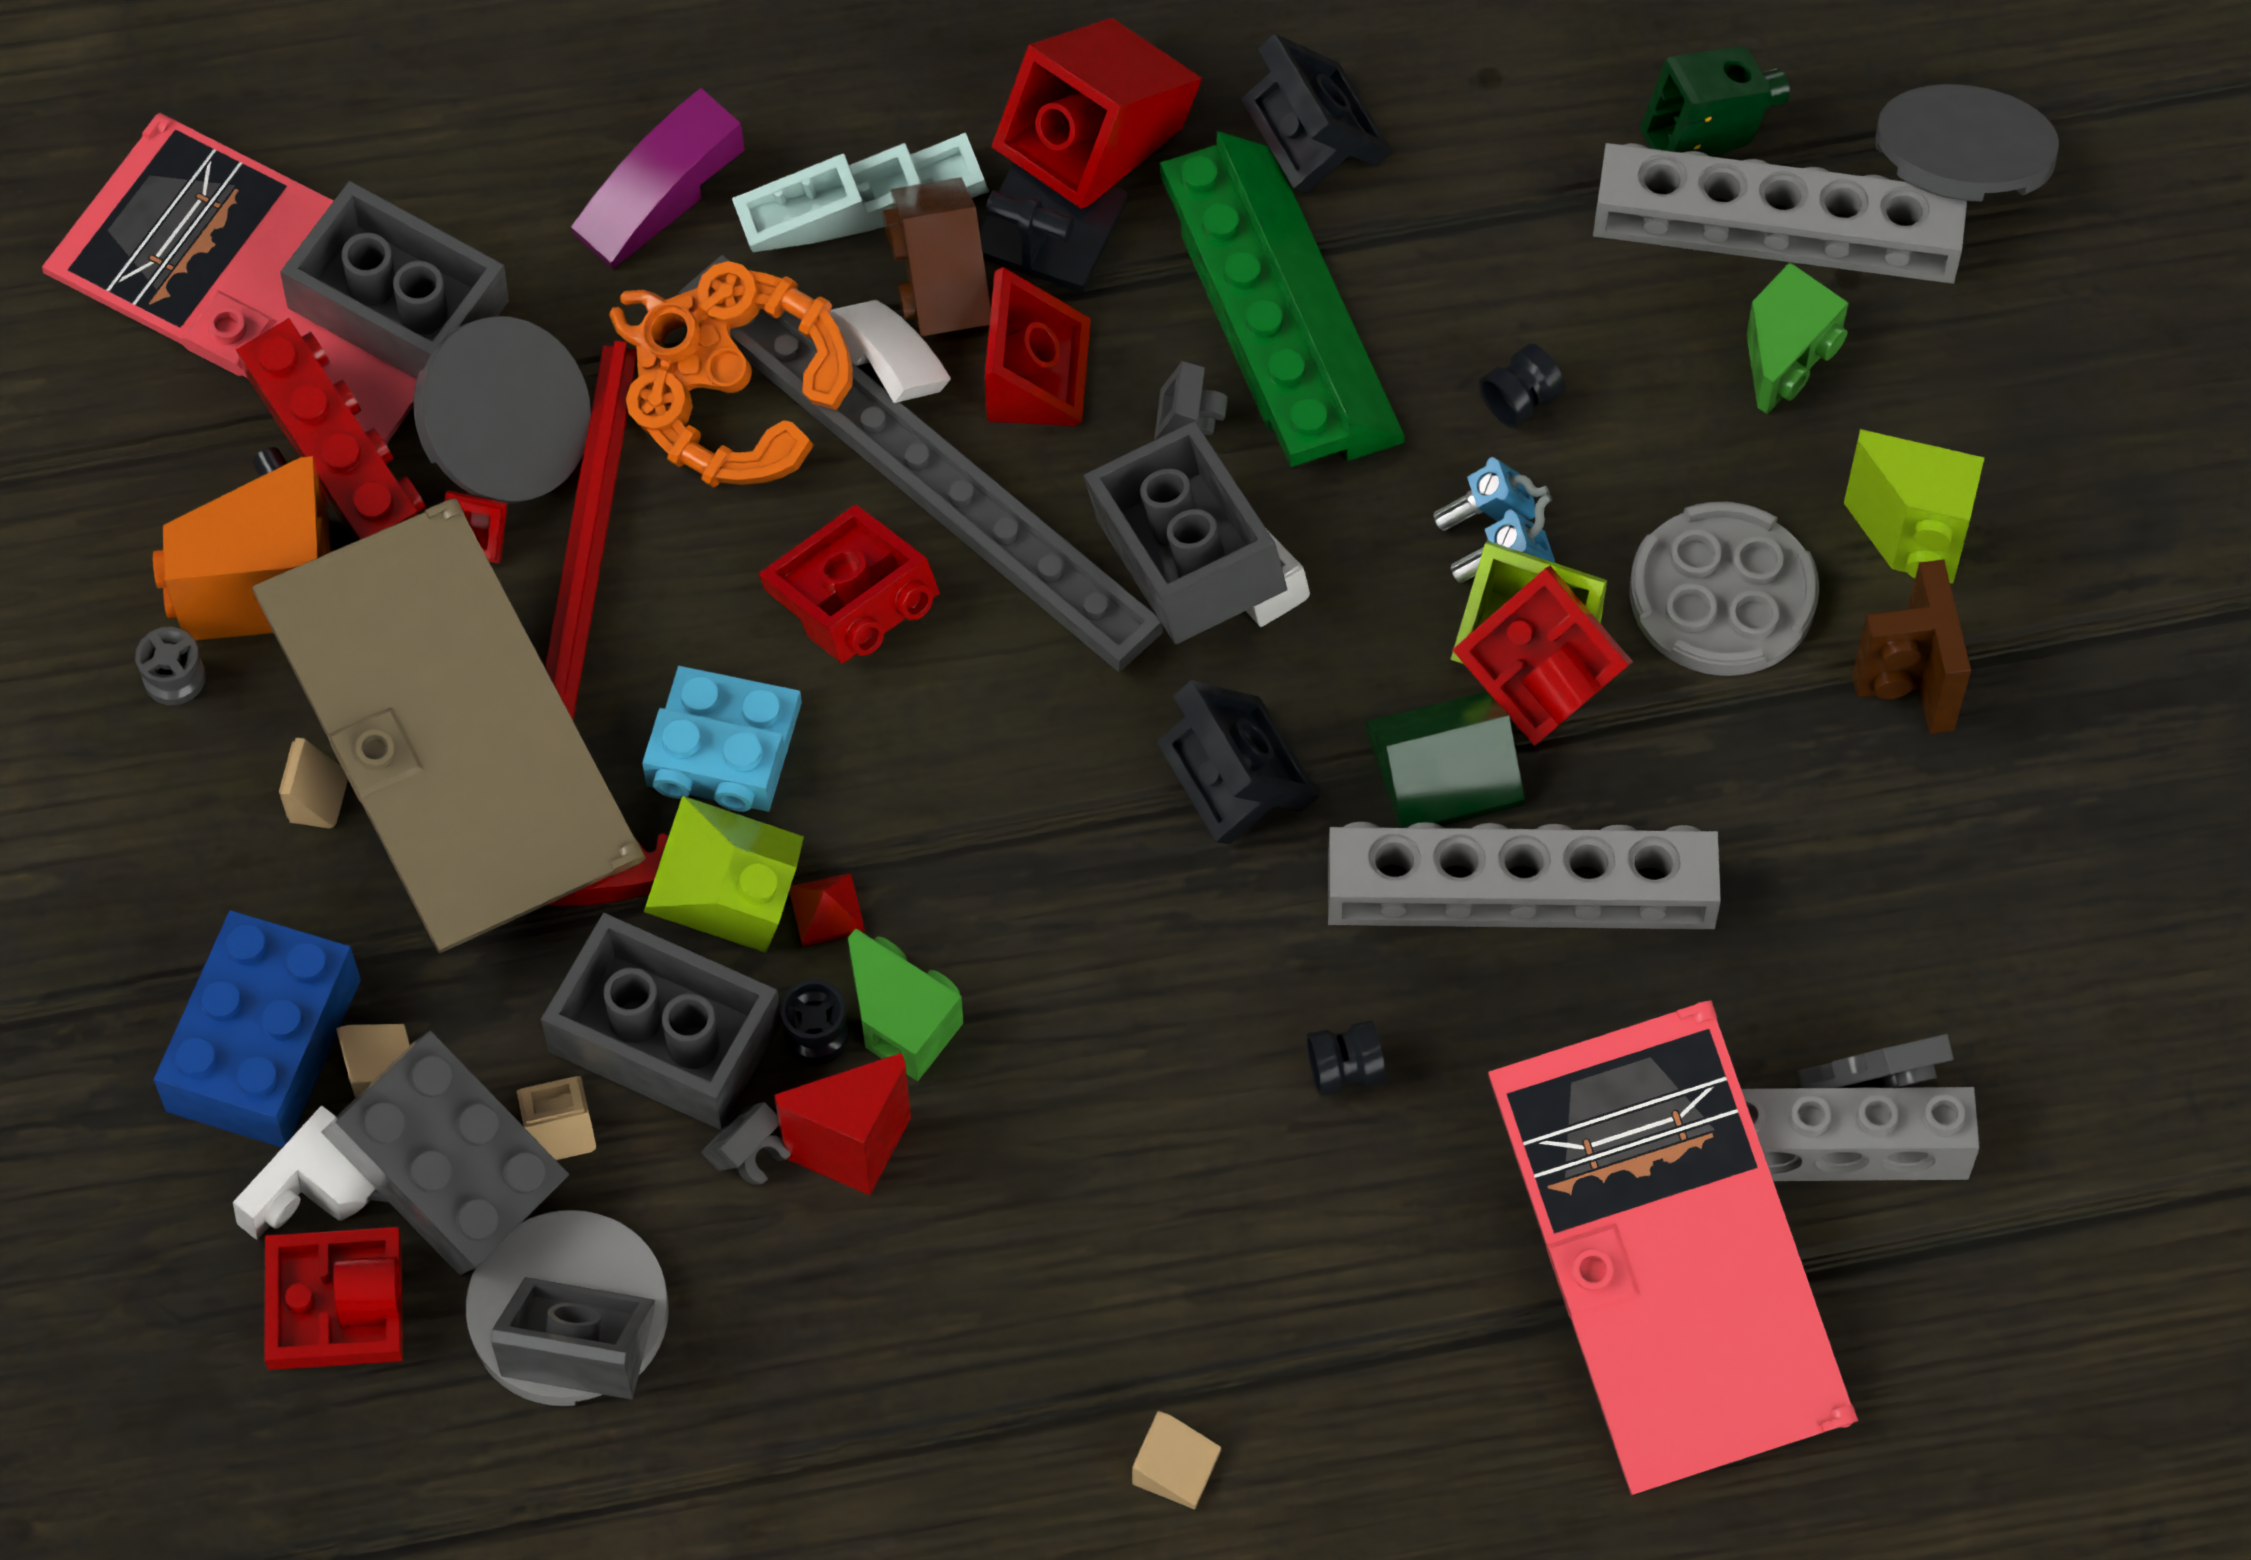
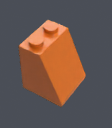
M313 456L300 457L163 525V550L153 551L155 583L158 589L163 588L167 619H177L180 629L188 632L195 641L274 633L252 591V586L331 553L330 518Z

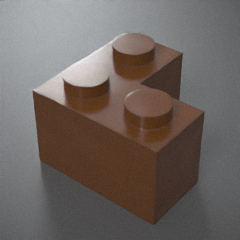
M962 177L890 189L893 208L883 209V219L888 245L892 246L894 260H905L908 282L898 283L904 320L914 318L921 337L990 325L991 306L976 206Z

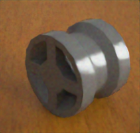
M161 627L149 632L141 639L136 649L135 662L142 676V682L147 694L156 702L167 706L181 705L193 700L201 692L206 681V670L194 638L185 630L176 627ZM163 669L171 670L173 674H165Z

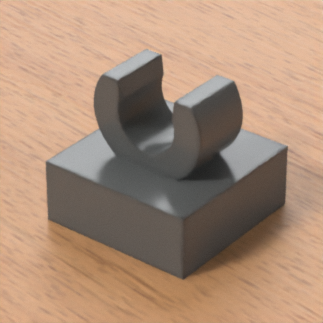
M1181 361L1160 390L1154 440L1193 421L1196 422L1204 435H1212L1214 433L1215 419L1224 420L1228 396L1214 390H1202L1205 367Z
M765 1102L745 1106L701 1151L704 1157L718 1171L737 1168L740 1176L752 1185L763 1184L768 1179L764 1172L757 1167L755 1161L756 1154L761 1148L766 1149L777 1161L786 1160L791 1155V1152L785 1149L781 1138L770 1135L779 1126L777 1114Z

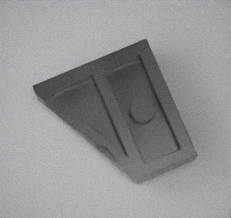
M1948 1034L1836 1060L1828 1064L1798 1070L1797 1073L1801 1088H1842L1881 1079L1883 1088H1900L1937 1078L1934 1066L1954 1059Z

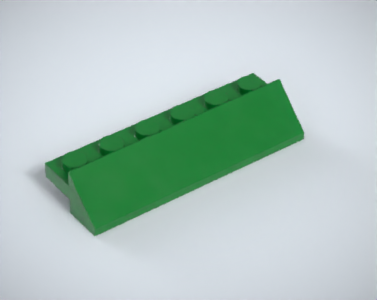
M1217 131V145L1160 162V177L1180 219L1183 242L1267 430H1274L1289 466L1293 467L1339 451H1343L1346 460L1350 461L1404 443V433L1286 176L1269 146Z

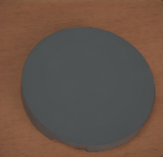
M1940 84L1912 89L1890 100L1880 113L1875 145L1876 150L1884 153L1898 167L1897 175L1909 184L1947 198L1982 202L1984 193L2017 190L2021 195H2025L2045 184L2055 169L2059 138L2051 122L2037 109L2020 99L1999 91L1977 86Z
M495 316L479 319L452 330L446 334V337L434 349L424 369L419 371L414 391V419L417 433L426 455L431 463L436 462L454 483L467 491L468 495L508 504L540 497L561 485L575 470L583 456L591 417L590 399L584 377L574 358L561 342L543 328L529 321L507 316Z

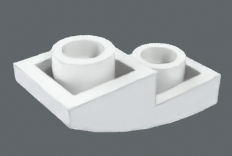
M873 300L831 310L830 315L843 333L852 363L856 366L871 363L893 403L939 393L951 380L940 360L915 329L881 302Z

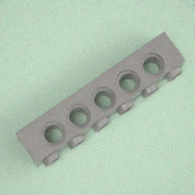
M1606 143L1593 237L1954 284L1962 253L1967 201L1935 195L1917 188L1908 182L1889 180L1881 175L1857 176L1829 172L1819 167L1796 168L1772 165L1758 159L1742 161L1711 157L1697 151L1680 153L1649 149L1644 145L1635 143L1625 145ZM1652 191H1663L1668 194H1657ZM1713 199H1723L1728 202H1718ZM1775 206L1784 207V208H1786V209H1788V210H1779V209H1776V208H1774V207H1775ZM1834 214H1841L1848 218H1840L1834 216ZM1893 222H1902L1909 226H1901Z
M1353 822L1344 827H1330L1328 925L1715 929L1721 902L1718 831H1701L1696 827L1688 825L1673 826L1665 831L1636 830L1628 825H1610L1601 830H1572L1570 827L1562 824H1547L1537 829H1507L1505 826L1495 823L1480 824L1472 829L1443 828L1438 824L1427 822L1416 823L1408 828H1379L1377 825L1369 822ZM1395 865L1402 867L1408 873L1400 877H1390L1380 872L1379 869ZM1451 866H1461L1468 869L1472 874L1467 877L1456 878L1448 875L1444 870ZM1514 867H1526L1537 875L1531 878H1518L1508 870ZM1587 867L1596 870L1601 876L1595 879H1584L1577 876L1573 871L1578 868ZM1644 868H1653L1662 872L1666 877L1651 880L1644 878L1637 871Z
M1974 1087L1741 1089L1773 1181L1969 1180L1979 1151Z

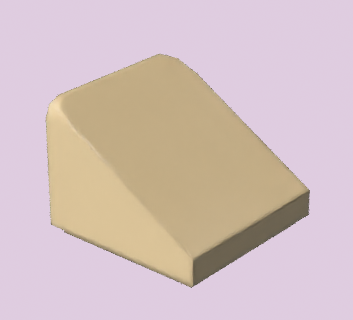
M295 738V742L292 741L279 789L286 816L289 818L290 823L334 828L339 817L348 778L338 763L303 738Z
M404 1024L346 1025L336 1028L355 1098L410 1046Z
M581 1076L517 1090L524 1128L555 1160L586 1154L595 1150L596 1142Z
M1158 1411L1133 1465L1132 1485L1196 1509L1221 1452V1447L1173 1416Z

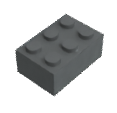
M351 181L346 184L280 271L288 309L416 379L419 371L424 369L432 352L446 337V334L464 324L483 318L499 316L509 302L504 264Z
M1195 421L1083 475L1100 527L1175 645L1288 590L1274 540Z
M603 912L543 1014L541 1024L549 1053L722 1130L782 1025L777 989Z
M431 1030L414 1041L321 1131L459 1275L476 1268L570 1175Z

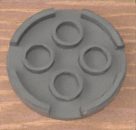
M1707 502L1684 508V513L1671 518L1654 530L1652 534L1646 535L1633 561L1629 595L1632 611L1638 626L1650 643L1663 655L1679 665L1694 671L1711 675L1734 676L1754 673L1775 665L1799 646L1807 635L1815 616L1819 596V579L1810 551H1805L1799 541L1787 529L1777 523V517L1745 504Z
M576 1210L556 1211L532 1217L521 1222L475 1268L466 1299L467 1326L472 1343L485 1369L491 1376L512 1393L525 1399L546 1405L573 1406L576 1401L588 1400L603 1394L501 1377L491 1344L492 1329L524 1277L654 1299V1314L639 1375L653 1360L664 1338L668 1321V1297L661 1267L655 1255L641 1237L627 1226L610 1217Z

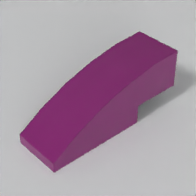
M699 88L661 121L613 171L571 226L572 234L607 266L614 269L702 199L700 185L744 151L741 123L708 93Z

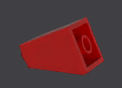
M1113 18L1028 45L991 147L1083 209L1091 205L1183 129L1202 78Z

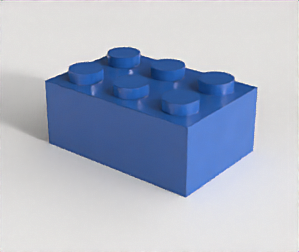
M229 910L153 1079L165 1111L283 1148L293 1137L336 1039V1028L341 1027L361 981L351 946Z

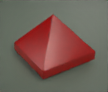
M448 490L445 493L444 502L450 499L458 500L488 561L499 564L502 559L508 503Z
M851 873L790 887L789 894L802 947L849 937L855 928L865 933Z

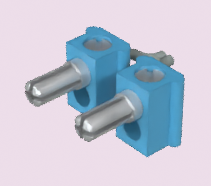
M1494 457L1487 460L1484 468L1467 476L1471 490L1466 495L1434 512L1435 522L1443 531L1477 513L1484 512L1498 521L1485 528L1488 541L1555 563L1546 533L1542 529L1545 522L1544 508L1552 501L1547 486L1535 487L1530 478L1520 475ZM1533 496H1534V497H1541V498L1538 500V502L1535 504V501H1534ZM1535 518V524L1529 521L1528 519L1531 520ZM1484 547L1451 565L1452 574L1458 582L1463 583L1476 575Z

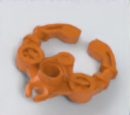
M730 261L711 266L701 276L697 288L667 300L647 290L624 291L620 295L621 303L627 306L641 303L647 309L648 313L639 325L632 326L628 324L624 311L620 307H613L609 313L615 331L625 341L636 346L638 378L631 383L626 396L628 414L668 453L667 459L679 468L684 464L702 474V481L712 488H715L719 483L747 485L766 483L785 477L800 468L814 446L811 440L793 422L783 420L767 429L751 452H733L723 445L718 448L716 453H713L698 444L701 438L699 430L691 425L685 427L693 409L689 391L696 388H707L726 393H735L745 388L751 379V365L732 340L730 329L747 325L759 314L760 309H764L767 314L776 319L784 311H787L802 320L798 330L804 336L812 338L817 349V353L803 373L802 392L814 405L837 411L851 389L853 382L851 355L842 331L830 315L832 309L830 301L821 296L813 299L798 290V284L787 276L779 278L767 273L749 271L744 265ZM682 327L687 328V334L682 343L673 348H664L665 339L671 331Z

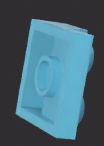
M678 666L665 709L659 708L642 762L646 786L652 787L657 792L671 798L681 799L682 796L689 797L690 795L714 800L722 807L733 811L745 812L752 808L769 812L801 707L800 691Z

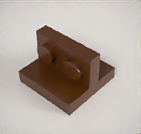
M1943 559L1919 562L1907 610L1869 614L1866 616L1852 678L1857 698L1876 695L1881 699H1895L1908 694L1910 691L1919 690L1929 734L1949 732L1955 730L1971 668Z

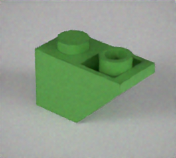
M1790 262L1752 301L1746 334L1757 407L1766 414L1783 397L1788 401L1796 397L1810 376L1809 369L1820 358L1825 361L1831 359L1844 343L1848 333L1843 328L1848 302Z
M855 928L848 937L865 1048L882 1059L902 1053L907 1075L918 1082L963 1025L962 996L959 995V990L955 984L943 974L934 970H929L925 973L909 963L902 950L888 939L877 936L873 940Z

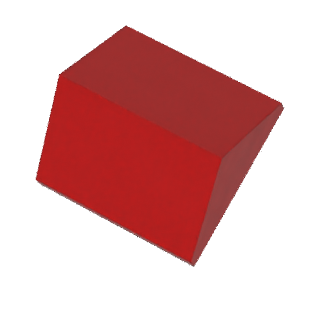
M1004 267L996 270L994 273L985 367L987 422L1074 427L1082 423L1091 318Z
M902 1053L774 1095L781 1139L785 1149L791 1152L787 1160L870 1196L911 1119L906 1064Z

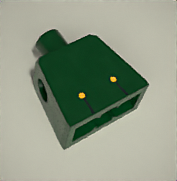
M1742 46L1668 57L1665 59L1639 129L1651 149L1680 153L1697 151L1711 157H1716L1743 147L1754 140L1766 108L1788 102L1790 96L1789 83L1783 71L1778 68L1762 72L1751 52Z

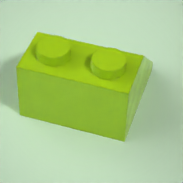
M1860 429L1844 504L1891 569L1906 572L1915 578L1919 562L1944 559L1949 581L1953 583L1967 534L1985 457Z

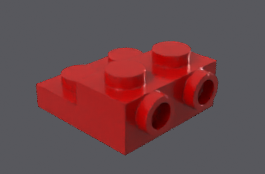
M857 504L758 573L765 591L800 618L807 637L841 664L856 654L867 656L875 652L881 645L884 634L905 618L909 620L922 618L930 610L933 598L940 594L927 558Z

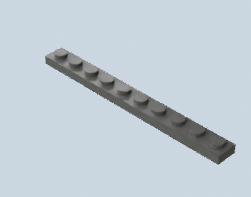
M721 255L679 291V295L697 288L701 276L711 266L729 260ZM760 309L759 314L747 325L730 329L732 340L750 364L1120 673L1163 633V625L1152 611L900 402L893 403L887 391L855 364L852 363V387L837 411L812 404L802 392L803 373L817 353V349L813 339L804 336L798 330L802 320L787 311H784L776 319L767 314L764 309Z

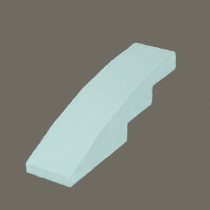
M963 133L911 155L905 143L851 165L848 164L843 153L736 196L732 200L752 252L813 244L885 227L883 209L893 208L890 189L962 177L971 198L989 192L969 139L966 133Z

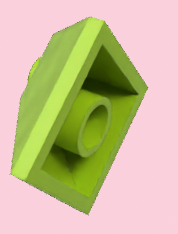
M682 796L644 912L766 953L785 906L797 868L804 836Z

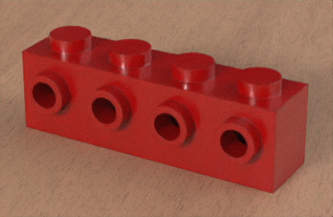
M290 318L236 349L248 380L298 456H313L322 492L355 542L418 515V512L426 508L409 478L405 476L397 481L386 464L394 460L378 431L372 428L364 432L354 417L362 410L343 379L333 384L323 370V367L330 364V361L311 331L301 337Z

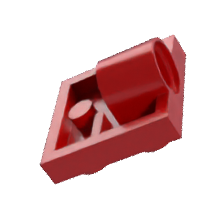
M1551 565L1541 571L1452 649L1534 746L1540 743L1633 663Z
M399 1227L265 1236L264 1361L268 1370L403 1361L402 1236Z

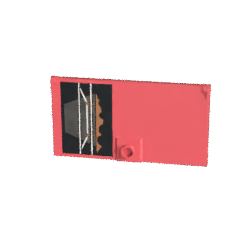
M158 113L142 132L143 136L44 263L42 266L43 273L182 344L187 350L237 376H244L246 378V373L236 349L290 318L301 337L311 331L320 343L330 361V364L323 367V370L331 382L335 384L343 379L353 393L362 410L354 417L364 432L375 428L387 445L413 409L417 379L287 307L280 271L333 203V200L162 113Z
M1711 1000L1698 1002L1676 1012L1488 1072V1077L1530 1197L1561 1294L1572 1321L1631 1496L1840 1427L1847 1428L1852 1423L1858 1421L1853 1404L1850 1403L1734 1071Z

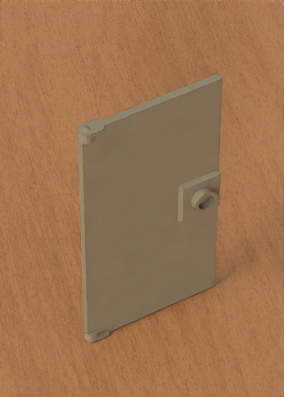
M457 499L447 500L426 509L422 514L252 586V591L323 727L341 767L358 800L362 803L439 954L611 875L615 876L635 867L646 859L473 533Z

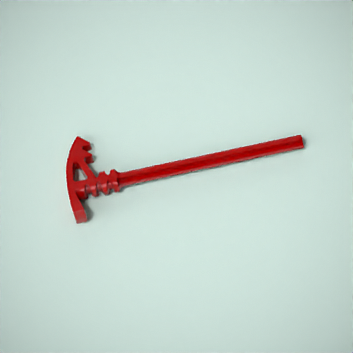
M614 341V346L603 345L545 663V669L573 722L628 417L626 396L631 383L634 382L637 366V350L628 349L627 342ZM664 833L659 834L656 849L651 853L646 852L640 845L646 859L637 866L615 876L611 875L548 905L589 906L650 894L668 836Z

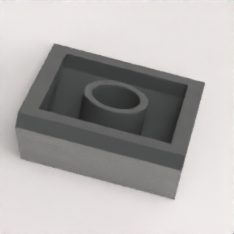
M524 1277L492 1329L491 1344L501 1377L633 1400L654 1314L655 1300Z

